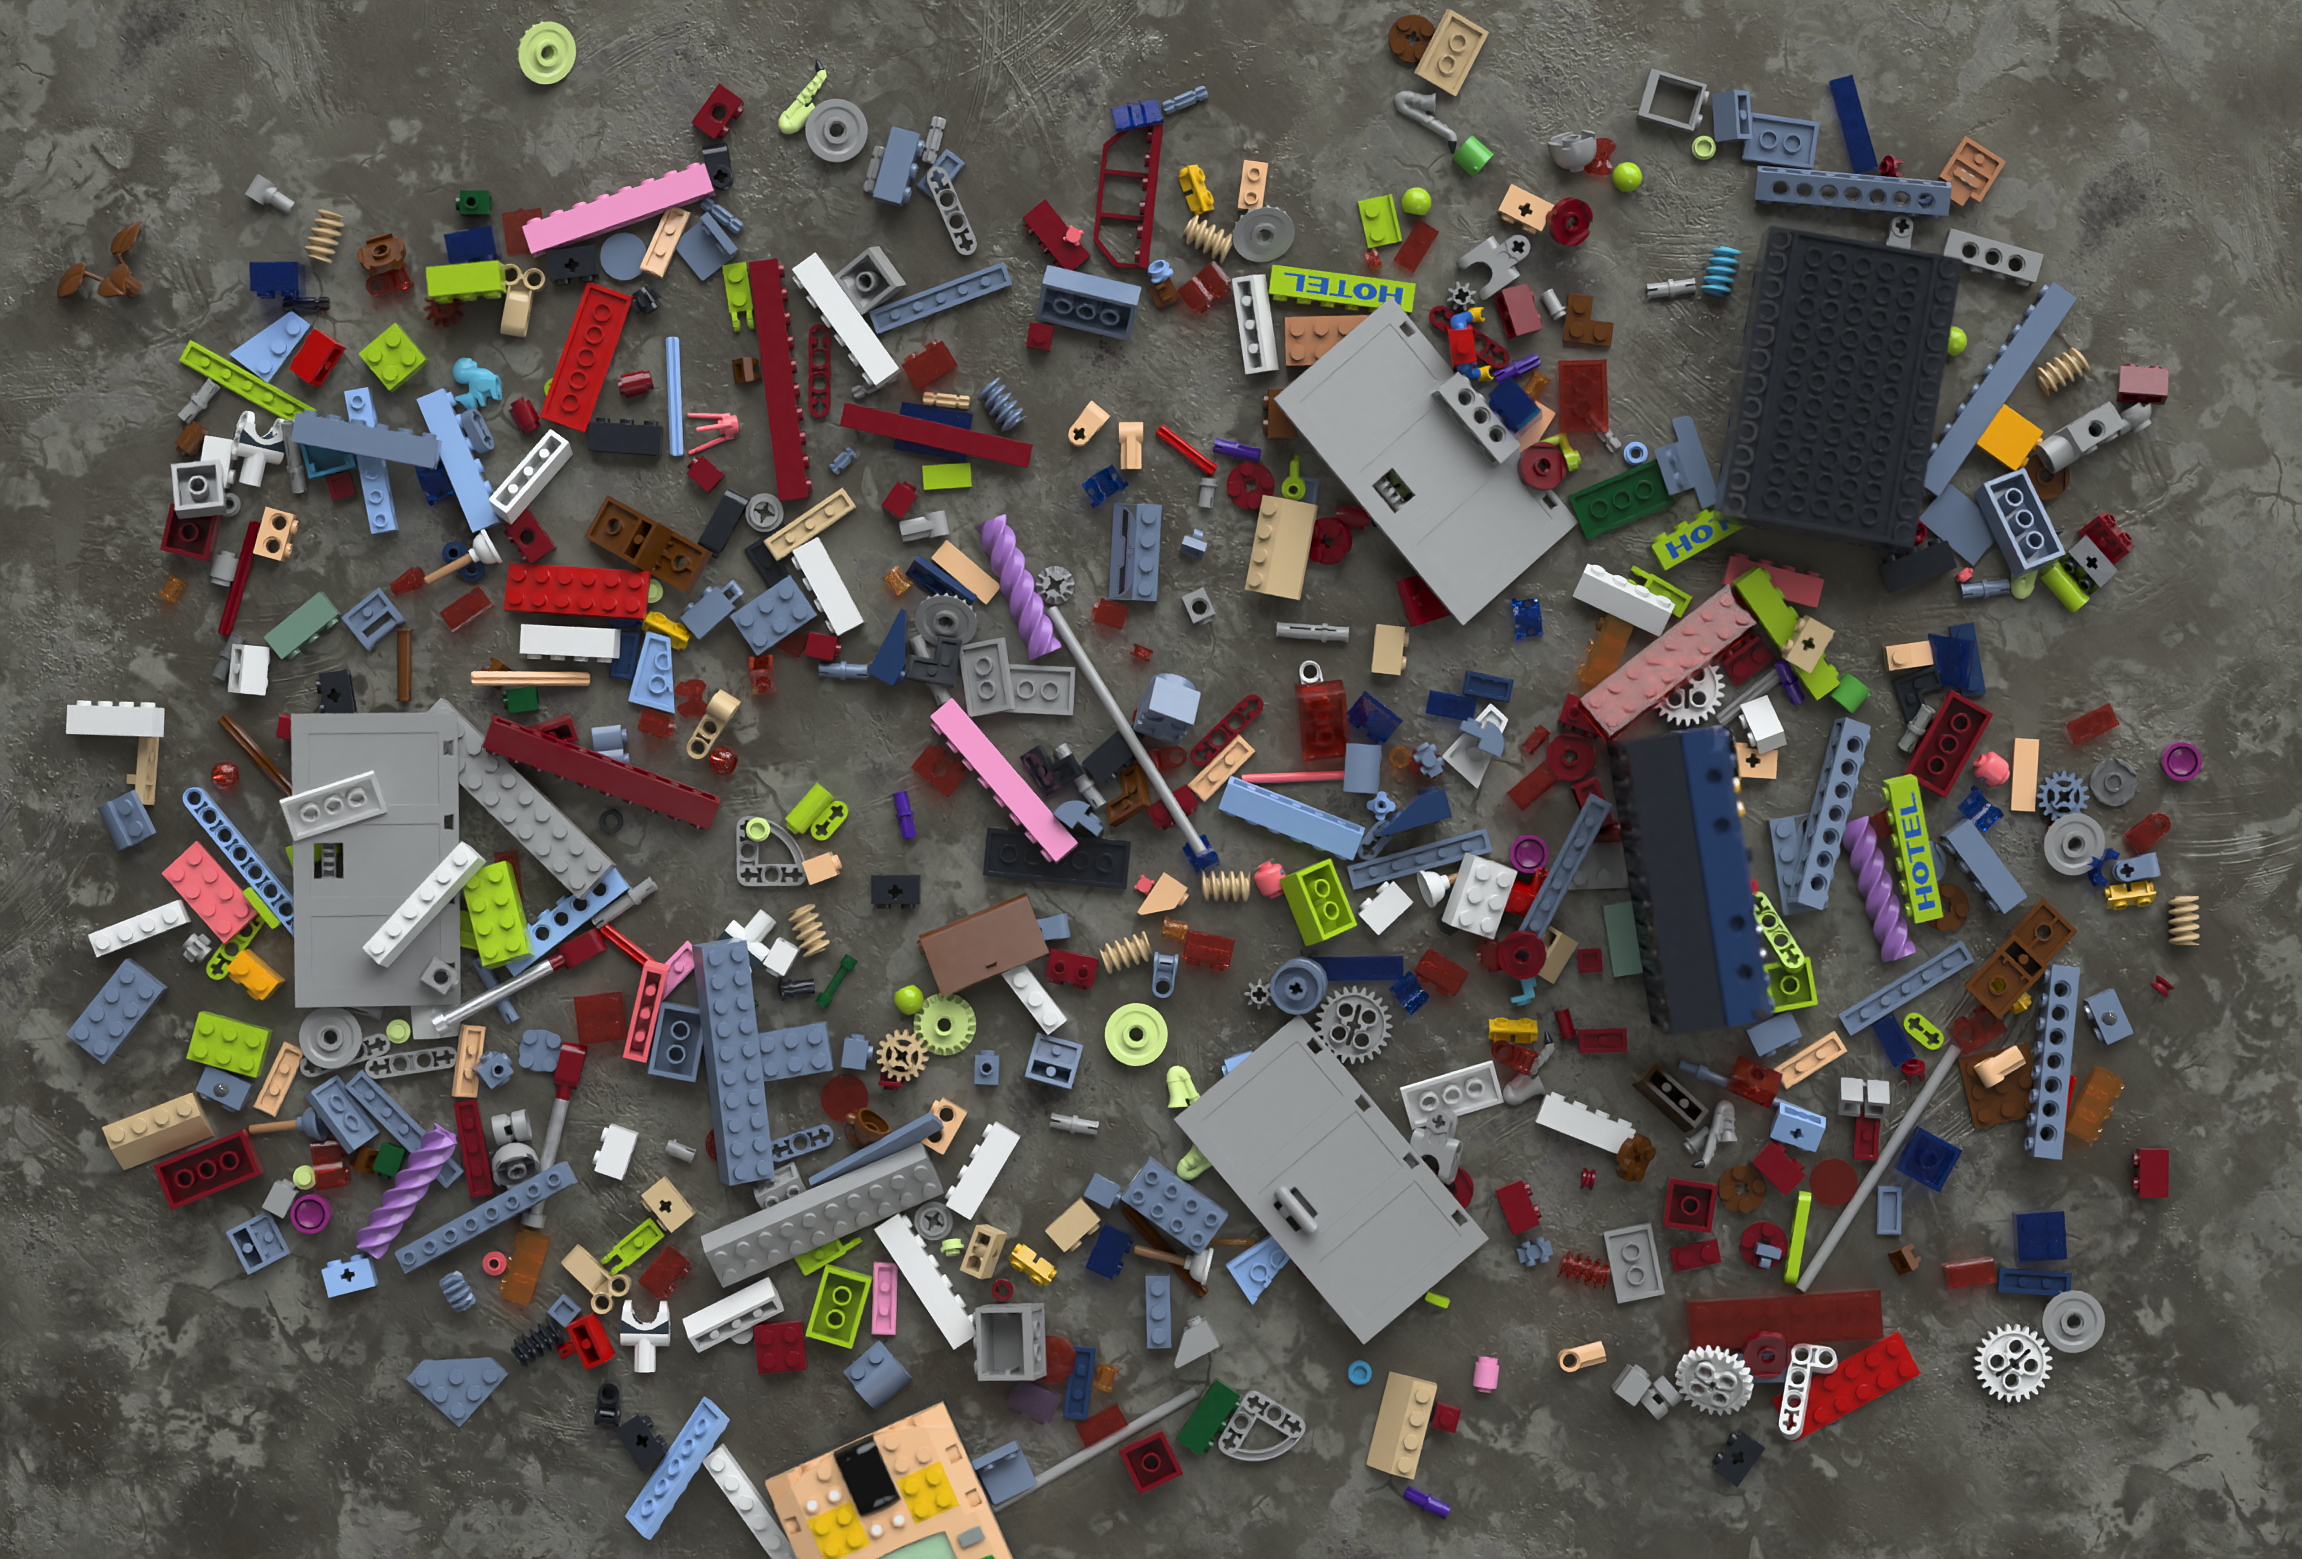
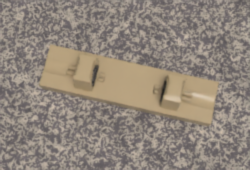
M139 736L137 771L133 775L127 774L126 784H135V790L143 805H154L159 737Z

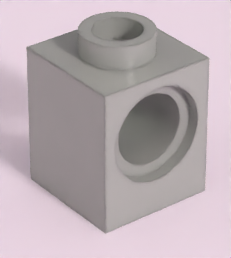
M1204 587L1181 597L1193 624L1198 622L1199 626L1213 620L1211 616L1215 614V611ZM1196 601H1202L1206 604L1204 614L1197 615L1193 612L1192 606Z
M435 956L431 958L420 975V980L444 995L448 990L453 991L459 982L457 978L458 971ZM438 971H444L448 974V978L444 982H438L435 980L434 975Z
M283 1179V1181L278 1180L274 1183L262 1208L281 1218H285L300 1191L295 1189L296 1185L286 1179Z

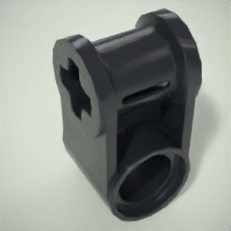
M727 143L702 147L711 183L717 190H729L734 183ZM719 174H724L727 177L724 178V183L722 184L717 180L720 178Z
M607 1379L600 1386L595 1408L594 1425L607 1423L619 1427L622 1387L617 1380ZM604 1387H613L616 1395L613 1397L605 1395Z

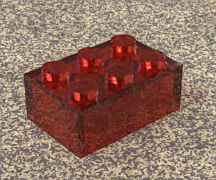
M1607 359L1558 361L1556 363L1558 435L1607 434L1609 432Z
M1342 679L1294 685L1299 750L1302 761L1308 762L1346 757V745L1350 742L1346 691Z

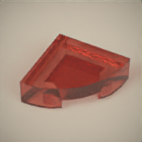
M794 634L782 640L777 648L800 658L807 643L808 635Z

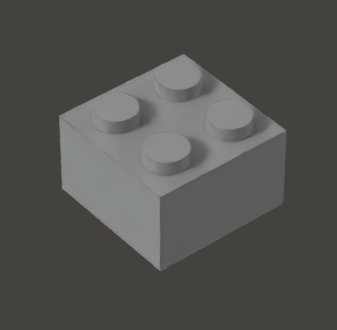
M220 459L171 464L175 512L178 519L227 514L223 467Z

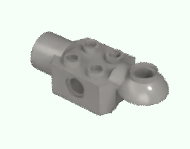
M2110 401L2102 404L2037 444V454L2046 469L2055 474L2080 457L2098 448L2097 443L2100 446L2117 436H2122L2130 430L2134 434L2150 425L2151 403L2142 406L2139 402L2120 413L2123 419H2121Z

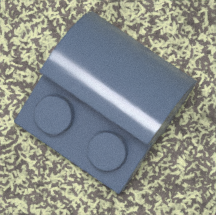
M1467 718V721H1460L1457 727L1458 730L1478 738L1475 748L1495 757L1501 756L1504 748V738L1500 729L1494 723L1486 721L1482 729V723L1474 719Z
M1347 743L1344 792L1378 794L1380 763L1382 759L1380 745Z
M132 790L97 808L118 852L124 851L157 833L136 790Z
M1080 800L1065 802L1053 813L1070 828H1073L1077 822H1080L1096 836L1103 829L1100 825L1102 820L1092 812L1089 815L1085 814L1090 805Z
M1037 1033L1024 1078L1071 1090L1083 1045Z
M266 1211L226 1232L247 1275L290 1254L270 1211Z
M880 1340L843 1371L855 1386L856 1391L875 1410L881 1408L913 1380L901 1363L894 1358Z

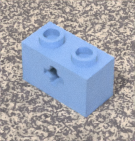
M1780 1102L1770 1127V1137L1782 1144L1789 1143L1795 1145L1803 1151L1810 1150L1816 1152L1825 1130L1826 1117Z
M364 1253L351 1256V1261L342 1263L341 1259L327 1262V1267L322 1269L328 1298L376 1286L378 1280L372 1256L365 1257ZM348 1269L350 1272L355 1273L351 1280L349 1277L344 1276Z

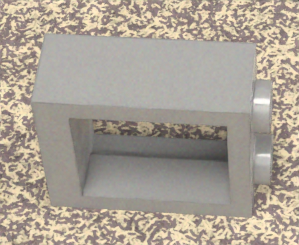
M1651 69L1636 118L1692 133L1694 128L1699 129L1703 115L1699 114L1701 105L1705 106L1708 100L1709 92L1705 91L1707 84ZM1658 80L1697 91L1688 124L1649 113Z

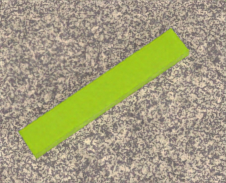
M192 340L189 341L179 359L181 363L282 419L295 420L296 413L303 414V410L318 411Z

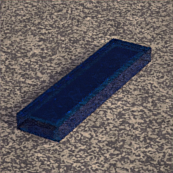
M1853 75L1829 81L1854 174L1878 168Z
M1403 956L1307 957L1322 966L1328 981L1404 980Z

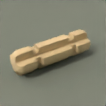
M925 392L923 394V404L928 406L936 404L938 407L956 408L957 406L959 409H969L970 397L962 395L957 397V395L942 393L934 395V393Z

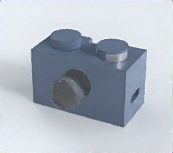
M2109 988L2084 1000L2086 1006L2083 1007V1010L2088 1020L2093 1019L2096 1025L2093 1032L2098 1042L2102 1041L2103 1044L2109 1045L2133 1034V1030L2114 989Z
M207 1064L196 1087V1091L201 1093V1098L213 1102L215 1099L223 1103L221 1107L235 1112V1110L239 1111L244 1108L255 1083L226 1069Z

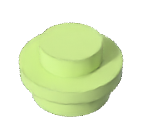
M1700 136L1692 143V153L1697 159H1710L1716 151L1715 142L1708 136Z
M651 579L648 603H655L663 596V587L659 581Z
M753 818L746 826V834L751 840L760 842L769 836L770 826L763 818Z
M396 1019L389 1023L386 1034L390 1041L403 1043L410 1037L411 1029L406 1021Z
M308 1165L300 1166L293 1174L295 1185L304 1190L312 1188L318 1178L315 1169Z
M961 1239L942 1241L940 1251L946 1253V1256L960 1255V1250L964 1249V1244H961Z

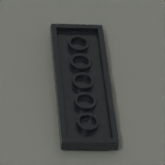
M987 827L983 875L1127 889L1131 841L1072 836L1078 842V846L1056 864L1053 860L1048 862L1040 853L1043 848L1037 842L1033 844L1024 834L1026 831Z

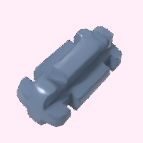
M846 448L847 451L845 453L842 452L834 460L833 464H829V468L835 474H839L841 469L844 470L852 462L851 459L853 457L856 458L857 455L851 448Z

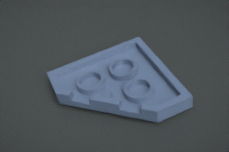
M492 1357L423 1360L406 1379L460 1427L509 1373Z

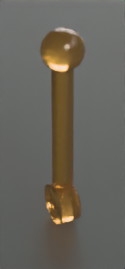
M1212 1238L1208 1246H1214L1215 1244L1255 1245L1256 1240Z

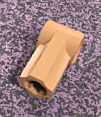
M1119 422L1121 469H1141L1143 422Z
M2014 1045L1995 1057L1983 1060L1974 1066V1069L1985 1088H1989L2002 1081L2005 1075L2026 1064L2021 1052Z
M1601 1341L1571 1349H1563L1557 1355L1558 1365L1567 1372H1574L1579 1368L1606 1362V1355ZM1573 1354L1575 1358L1574 1363L1571 1366H1564L1563 1358L1565 1355Z

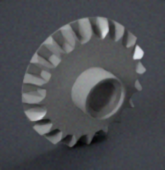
M830 99L818 104L810 112L806 120L805 134L811 150L817 156L831 162H842L853 158L861 151L867 139L868 127L863 113L856 105L843 99ZM838 123L841 127V133L833 137L830 134V127Z
M1269 205L1264 208L1258 206L1255 210L1249 209L1247 214L1241 215L1240 220L1235 222V228L1232 230V240L1237 252L1244 258L1255 262H1267L1283 255L1290 248L1295 235L1291 217L1278 207L1271 208Z
M937 593L934 597L928 596L916 610L915 624L917 630L925 640L936 646L938 636L962 640V645H964L973 638L977 629L978 621L972 606H968L965 599H958L957 595L951 597L947 593L945 595Z
M2072 813L2055 819V822L2048 826L2047 834L2044 835V855L2048 863L2063 874L2079 875L2088 872L2097 865L2104 853L2105 836L2103 830L2094 819L2085 814ZM2072 838H2076L2075 846L2068 848V842Z
M321 1007L305 1018L300 1029L299 1042L302 1052L310 1062L322 1068L335 1069L345 1066L356 1057L362 1045L363 1035L356 1017L349 1011L340 1007ZM329 1030L337 1034V1041L334 1044L329 1043L326 1039V1034Z
M2070 1290L2061 1292L2046 1304V1309L2042 1313V1326L2045 1336L2054 1347L2064 1352L2078 1353L2088 1350L2098 1342L2104 1331L2105 1316L2101 1305L2090 1294L2082 1291ZM2071 1315H2077L2078 1320L2076 1324L2072 1326L2067 1325V1319Z

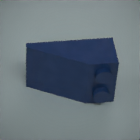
M902 608L867 672L892 686H896L897 683L902 684L907 675V671L904 669L907 665L908 611Z
M1437 786L1418 790L1419 795L1411 797L1373 832L1374 837L1392 834L1452 817L1445 789L1437 790Z

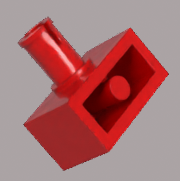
M1536 868L1531 884L1515 879L1504 910L1525 917L1549 871L1545 869L1542 878H1540L1543 868Z
M595 1311L576 1318L567 1325L566 1328L572 1340L557 1347L558 1353L563 1351L559 1355L561 1359H566V1357L578 1353L585 1370L603 1364L615 1355V1351Z

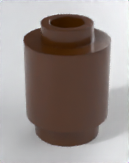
M193 421L191 425L188 424L174 442L178 445L176 450L185 457L189 455L194 457L204 444L205 435L207 436L209 431Z

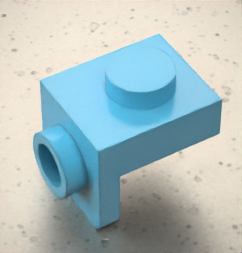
M1535 977L1520 980L1523 994L1510 997L1511 1003L1516 1002L1517 1006L1531 1003L1530 998L1535 997L1533 987L1537 986Z

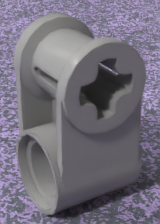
M1900 215L1890 221L1885 245L1911 248L1913 222L1909 217ZM1903 220V225L1907 226V229L1899 233V228H1896L1895 225Z

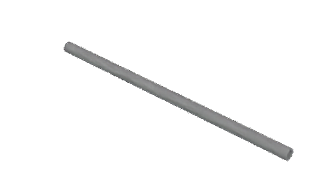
M1056 606L1051 607L1046 611L1048 617L1196 856L1203 853L1206 847Z
M1953 1044L1950 1045L1879 1155L1878 1161L1874 1163L1797 1282L1796 1287L1800 1290L1807 1291L1962 1051Z
M1194 1387L1036 1476L1037 1485L998 1504L991 1502L995 1513L1199 1398Z

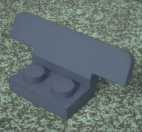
M1689 416L1671 419L1679 442L1654 450L1669 496L1695 487L1701 507L1704 509L1715 504L1717 489L1694 422Z

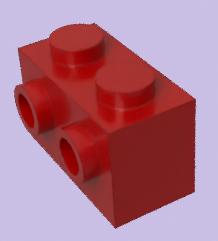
M314 328L306 337L305 344L300 352L294 356L289 369L309 384L321 388L346 347L325 332Z

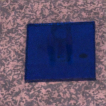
M1158 99L1139 100L1138 103L1133 104L1128 102L1127 105L1111 108L1116 132L1164 123Z

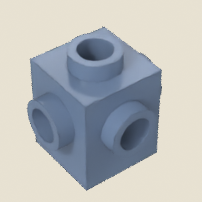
M497 1051L484 1053L479 1058L480 1062L471 1068L484 1087L493 1089L496 1085L501 1086L510 1079L509 1075L514 1072L510 1067L512 1062L505 1053L501 1054Z

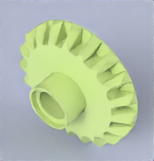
M550 21L532 25L530 30L525 31L526 34L520 39L521 43L517 48L519 68L526 77L536 83L552 84L558 82L569 73L574 64L576 56L574 39L571 33L558 23ZM546 47V53L542 56L541 52Z
M938 993L924 1000L922 1008L915 1013L914 1032L918 1033V1041L924 1039L925 1041L921 1045L928 1047V1051L938 1055H952L962 1051L972 1041L976 1030V1017L973 1009L967 1001L955 994L942 997ZM941 1018L950 1020L951 1028L948 1031H942L938 1027V1021Z
M1132 1003L1122 1006L1111 1015L1105 1028V1040L1111 1054L1120 1062L1131 1066L1146 1065L1154 1061L1163 1052L1167 1043L1168 1032L1163 1017L1154 1008L1146 1004ZM1140 1028L1143 1031L1142 1039L1138 1041L1132 1040L1129 1035L1131 1029Z

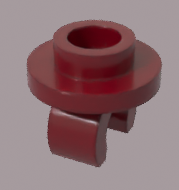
M1891 155L1885 156L1879 165L1881 175L1884 177H1903L1904 173L1897 172V164H1904V160L1896 159Z
M1912 1058L1901 1066L1902 1073L1905 1075L1908 1084H1912V1076L1919 1075L1921 1082L1925 1080L1923 1072L1926 1066L1923 1061Z

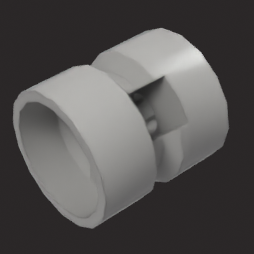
M526 1109L512 1112L509 1117L506 1114L492 1117V1127L498 1147L512 1143L514 1139L518 1142L532 1139L531 1125ZM508 1125H511L512 1131H508Z
M1662 1375L1653 1383V1389L1646 1390L1640 1401L1659 1421L1668 1413V1407H1674L1683 1397ZM1657 1394L1664 1400L1660 1405L1653 1399Z

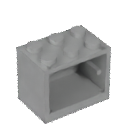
M1044 1303L987 1304L975 1308L972 1317L973 1326H976L973 1346L974 1350L977 1351L974 1372L978 1375V1381L1036 1380L1047 1375Z

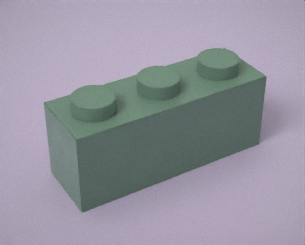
M319 592L265 635L264 638L281 660H286L287 658L292 660L302 652L299 648L306 643L311 645L320 637L318 634L324 628L329 630L339 622L337 618L341 614L323 592Z
M1624 901L1601 905L1612 976L1619 977L1643 973L1632 902Z

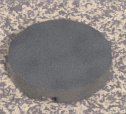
M2110 758L2101 761L2093 768L2089 778V787L2092 795L2097 801L2109 806L2127 803L2133 798L2138 786L2136 771L2129 763L2121 759Z

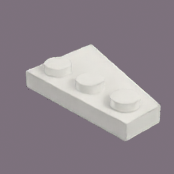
M1491 703L1475 719L1482 723V729L1486 721H1490L1500 729L1501 733H1503L1508 719ZM1463 732L1442 757L1478 789L1492 755L1475 748L1478 738Z

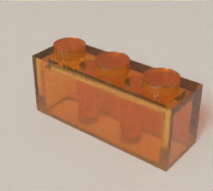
M1606 614L1605 618L1600 617L1595 630L1599 631L1595 640H1590L1586 649L1589 656L1586 662L1581 661L1576 674L1580 675L1578 681L1604 692L1607 691L1633 630V624L1610 614Z
M2094 1065L2065 1122V1131L2091 1144L2093 1140L2097 1141L2103 1130L2100 1126L2104 1118L2108 1119L2113 1111L2114 1106L2111 1104L2114 1098H2118L2125 1085L2122 1084L2124 1079Z
M524 1227L522 1232H517L514 1240V1245H517L515 1254H510L506 1265L510 1270L507 1277L503 1276L499 1286V1290L502 1291L501 1298L526 1306L531 1304L553 1235L528 1227Z

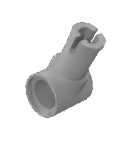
M257 174L245 194L262 205L271 204L289 214L295 202L279 193L274 183Z

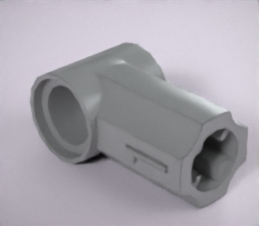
M945 510L899 522L903 542L950 534Z

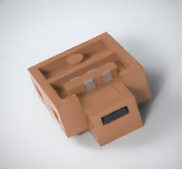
M1964 136L1937 179L1943 182H1951L1950 202L1957 207H1963L1968 198L1978 204L1987 193L2006 161L1969 137Z

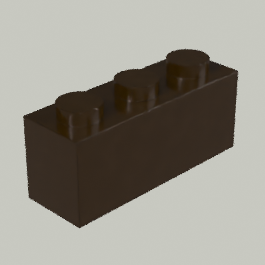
M1657 1063L1646 1067L1632 1084L1636 1090L1684 1133L1695 1129L1709 1111Z

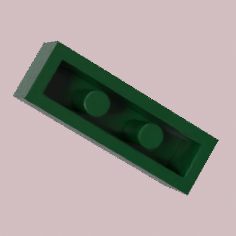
M1216 1377L1177 1434L1176 1440L1198 1455H1201L1203 1451L1207 1453L1215 1442L1212 1440V1437L1216 1431L1221 1433L1228 1423L1225 1418L1229 1412L1235 1413L1242 1401L1239 1400L1240 1393Z

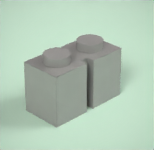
M1841 1077L1837 1092L1838 1115L1860 1117V1104L1863 1105L1864 1095V1117L1886 1119L1890 1105L1888 1081L1867 1080V1083H1864L1863 1079Z
M1627 1364L1611 1387L1615 1393L1635 1407L1651 1385V1382L1648 1379L1649 1374L1637 1364L1634 1367Z

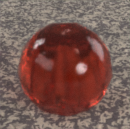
M728 746L714 748L708 758L710 769L721 776L732 774L738 763L737 753Z
M223 760L216 763L210 773L212 783L221 790H231L240 782L238 767L231 761Z

